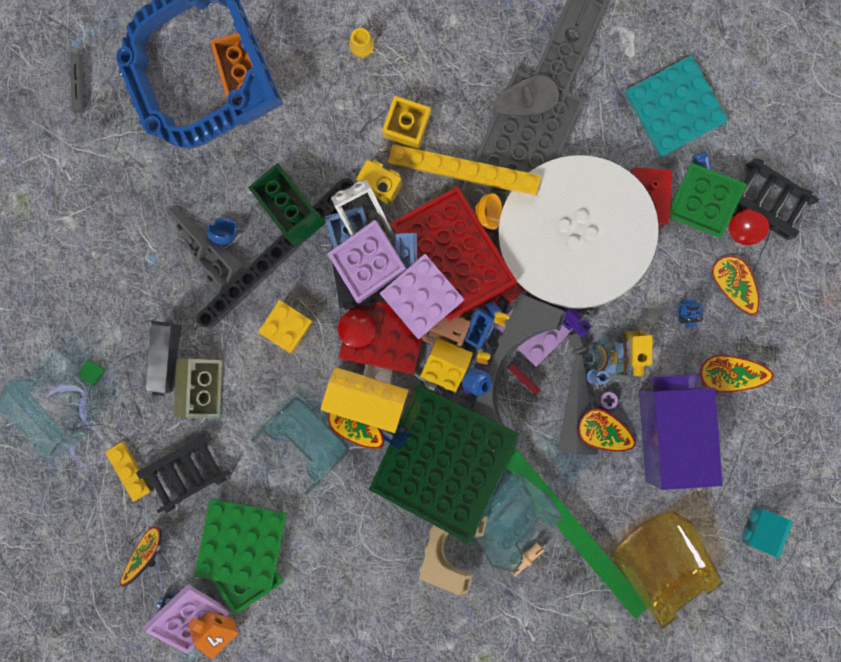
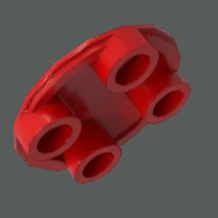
M746 208L732 217L728 231L735 242L742 245H754L760 243L767 236L769 221L762 213Z
M359 309L350 310L339 320L337 327L338 335L341 341L350 347H363L370 344L375 336V321L366 311Z

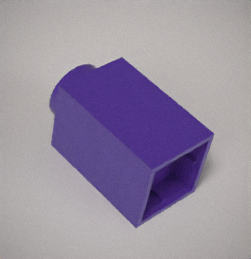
M699 374L651 376V389L639 390L645 481L661 490L723 486L715 388L700 387Z

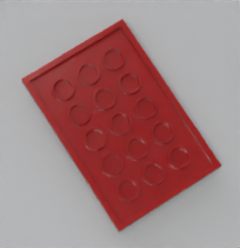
M458 187L390 223L396 234H417V260L426 254L464 298V301L445 317L448 322L517 284L514 275Z

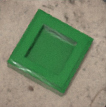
M88 359L77 376L92 386H96L106 369Z

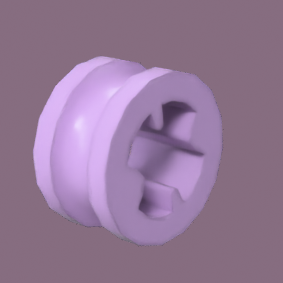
M604 392L599 397V404L605 409H613L618 403L617 396L612 392ZM607 395H609V398H613V402H610L611 405L609 406L607 403H604V398H607Z

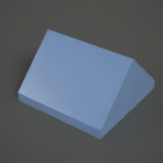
M363 207L344 211L356 233L368 225ZM339 213L325 216L334 248L349 239L351 235Z

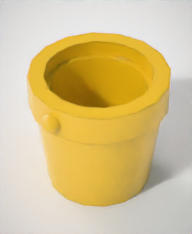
M357 28L351 34L349 46L355 56L364 58L373 53L374 41L366 29Z

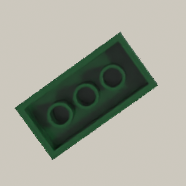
M278 163L248 187L283 235L295 248L326 223Z

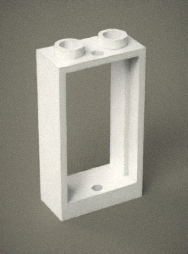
M367 180L358 181L352 187L341 190L331 197L335 208L352 237L356 232L347 218L342 205L368 193L387 230L384 232L392 246L396 245L395 235Z

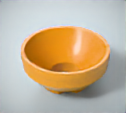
M493 193L486 194L476 205L475 215L486 229H496L499 227L503 210L499 197Z

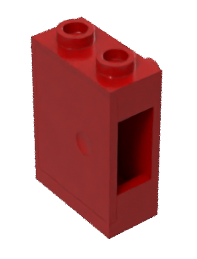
M634 167L630 173L640 181L650 195L657 213L658 229H662V227L669 224L673 170Z

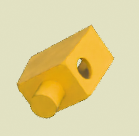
M642 330L623 332L624 340H629V360L627 364L633 367V376H645V366L652 365V335Z

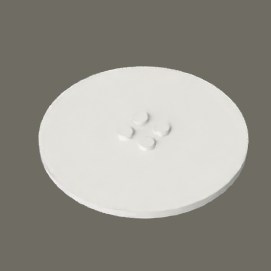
M584 155L557 158L529 172L541 176L537 196L511 191L504 204L499 223V242L503 259L517 282L536 298L565 308L599 306L613 301L629 291L648 269L658 241L657 213L650 195L640 181L629 171L614 162Z

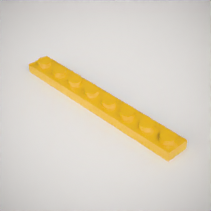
M392 144L388 159L389 165L537 196L541 176L394 144Z

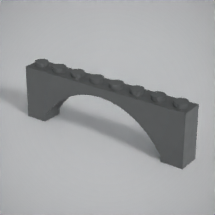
M522 294L513 302V312L509 315V320L507 319L505 322L506 329L498 339L499 346L497 351H494L490 361L492 363L490 368L485 371L491 376V389L482 396H476L475 404L470 407V410L502 425L504 423L498 405V385L507 360L519 346L532 337L554 329L560 331L567 314L563 310Z

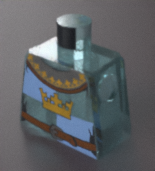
M629 339L595 344L594 352H584V364H594L595 371L597 369L599 371H606L608 374L629 376Z

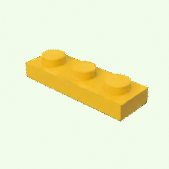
M124 442L105 452L133 502L152 492L145 477L142 479L138 478L136 472L140 469Z

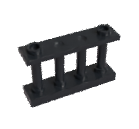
M752 159L745 165L751 171L744 181L747 186L736 208L741 212L743 209L750 208L762 213L769 221V229L787 241L796 238L800 231L795 229V222L806 205L810 206L818 203L820 199L812 191L803 189L768 167L763 160ZM759 174L766 178L767 182L755 201H751L746 198L745 194ZM775 184L784 191L772 210L767 211L762 208V203ZM791 194L800 201L789 219L784 222L778 218V213Z
M209 433L136 472L139 479L144 477L147 480L150 479L164 506L156 510L157 513L162 511L168 513L176 508V503L214 482L216 485H219L227 480L226 476L231 472L228 470L221 473L208 449V442L213 440ZM195 449L201 451L215 477L206 483L191 458V451ZM179 458L181 461L184 460L198 486L190 492L186 490L174 467V461ZM161 468L168 471L181 496L172 502L157 477V470Z

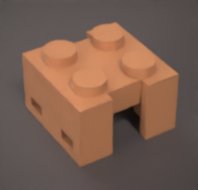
M459 316L450 322L444 317L423 335L421 340L434 345L436 339L439 338L457 347H461L471 322L467 321L463 316ZM428 335L435 338V340L428 338Z

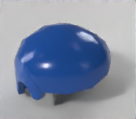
M216 218L214 224L211 225L209 223L207 228V237L213 243L219 245H227L233 242L237 235V223L229 218Z

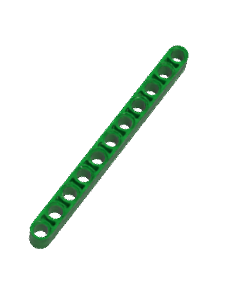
M515 448L506 466L636 620L650 607L648 603Z

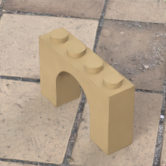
M487 516L483 517L474 537L483 536L488 519ZM432 525L429 532L430 539L424 550L425 558L419 569V579L459 596L468 594L473 574L453 567L447 561L443 546L449 533Z

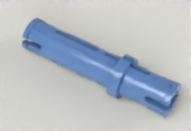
M595 369L586 372V381L590 384H593V382L594 384H605L609 381L607 379L609 374L606 371H599L597 369L595 371Z

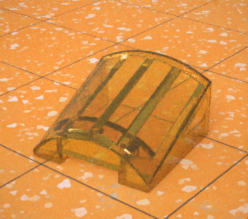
M673 510L656 516L634 529L617 545L611 554L661 629L678 618L676 612L701 593L705 592L709 595L724 584L694 524Z

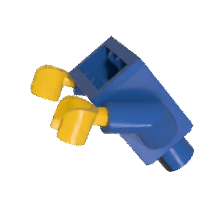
M489 302L476 310L464 338L465 341L473 345L475 353L478 354L477 363L486 365L488 364L487 360L490 359V353L484 352L483 346L494 335L498 324L505 327L506 319L509 320L510 318L509 315L502 313L493 302Z

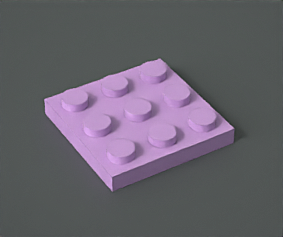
M376 220L328 253V256L357 303L362 302L407 270Z
M426 254L380 292V295L418 339L464 301V298Z
M530 293L526 295L527 297H530L537 301L544 302ZM513 309L507 315H511ZM498 324L497 330L501 334L504 333L506 326ZM562 325L560 331L554 329L543 332L527 340L517 349L536 367L573 328L569 331Z
M187 584L143 627L146 633L187 654L195 647L188 627L191 619L198 618L201 620L208 612L226 617L229 614V610L224 605Z

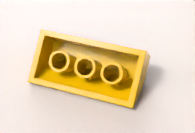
M334 367L321 410L395 433L408 389Z

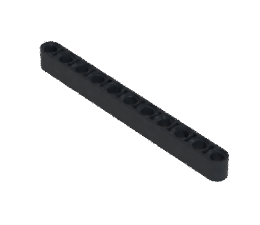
M343 178L313 205L316 211H324L322 218L325 222V216L338 212L335 206L328 204L329 200L337 192L341 191L345 185L353 186L354 182L351 179ZM282 234L198 313L196 318L198 324L207 328L216 326L311 236L295 248L293 245L287 244V238ZM276 249L282 250V255L279 258H274L273 256ZM267 262L268 268L265 271H260V264ZM253 275L254 281L247 285L246 277ZM238 288L240 293L238 297L233 298L232 291ZM224 301L226 305L225 309L219 311L218 304L219 302ZM210 314L211 322L206 324L204 317Z

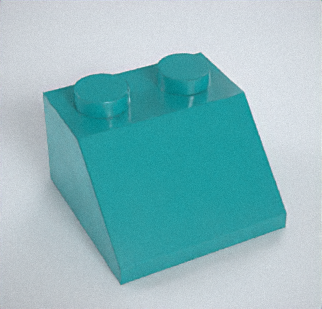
M755 506L754 510L750 513L748 527L743 531L742 542L780 559L794 521Z

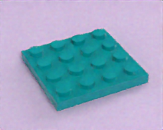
M692 55L624 92L660 158L729 121Z

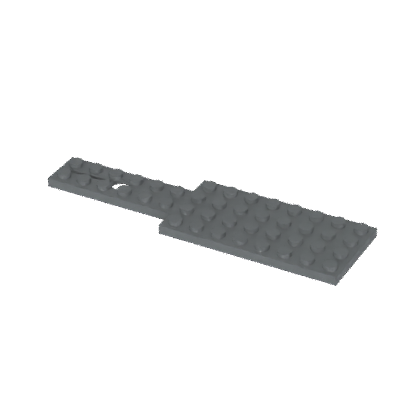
M567 0L533 76L543 75L549 77L555 82L559 92L556 105L546 113L528 116H508L495 112L474 158V162L529 173L538 166L559 157L584 102V99L567 91L609 0ZM570 29L577 30L579 39L575 42L568 41L565 37L566 31ZM515 69L506 90L533 76ZM464 181L460 189L474 213H476V205L484 195L496 194L501 201L503 209L511 193L510 190Z

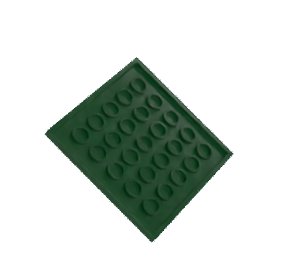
M417 385L368 490L467 544H471L521 433Z

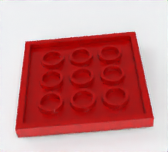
M378 302L369 307L359 305L349 309V311L359 309L370 314L375 321L376 332L371 343L363 347H350L342 342L338 359L414 375L421 338L418 339L391 306Z

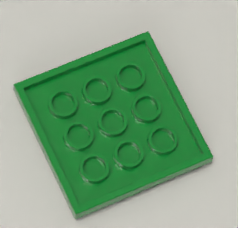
M210 498L194 577L271 591L287 512Z

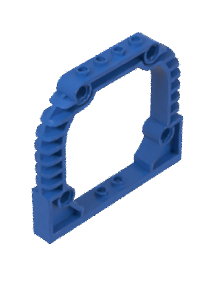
M152 0L151 3L144 5L139 12H136L133 15V20L128 23L126 37H123L122 47L116 53V61L119 66V73L126 83V90L132 98V105L139 115L140 125L147 134L162 138L166 142L180 148H197L236 128L238 125L245 126L283 105L240 0ZM210 3L226 6L229 8L234 20L233 27L240 34L241 46L247 51L253 68L246 72L241 88L239 90H232L228 94L226 105L193 124L181 128L177 127L172 117L161 112L145 73L149 61L145 45L150 35L159 26L193 6L199 10L206 9Z

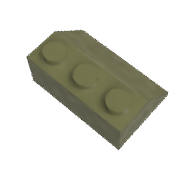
M176 358L175 417H220L223 360Z

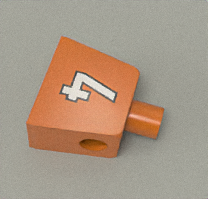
M208 612L201 620L198 618L191 619L188 626L193 644L210 659H213L239 634L233 619L213 612Z

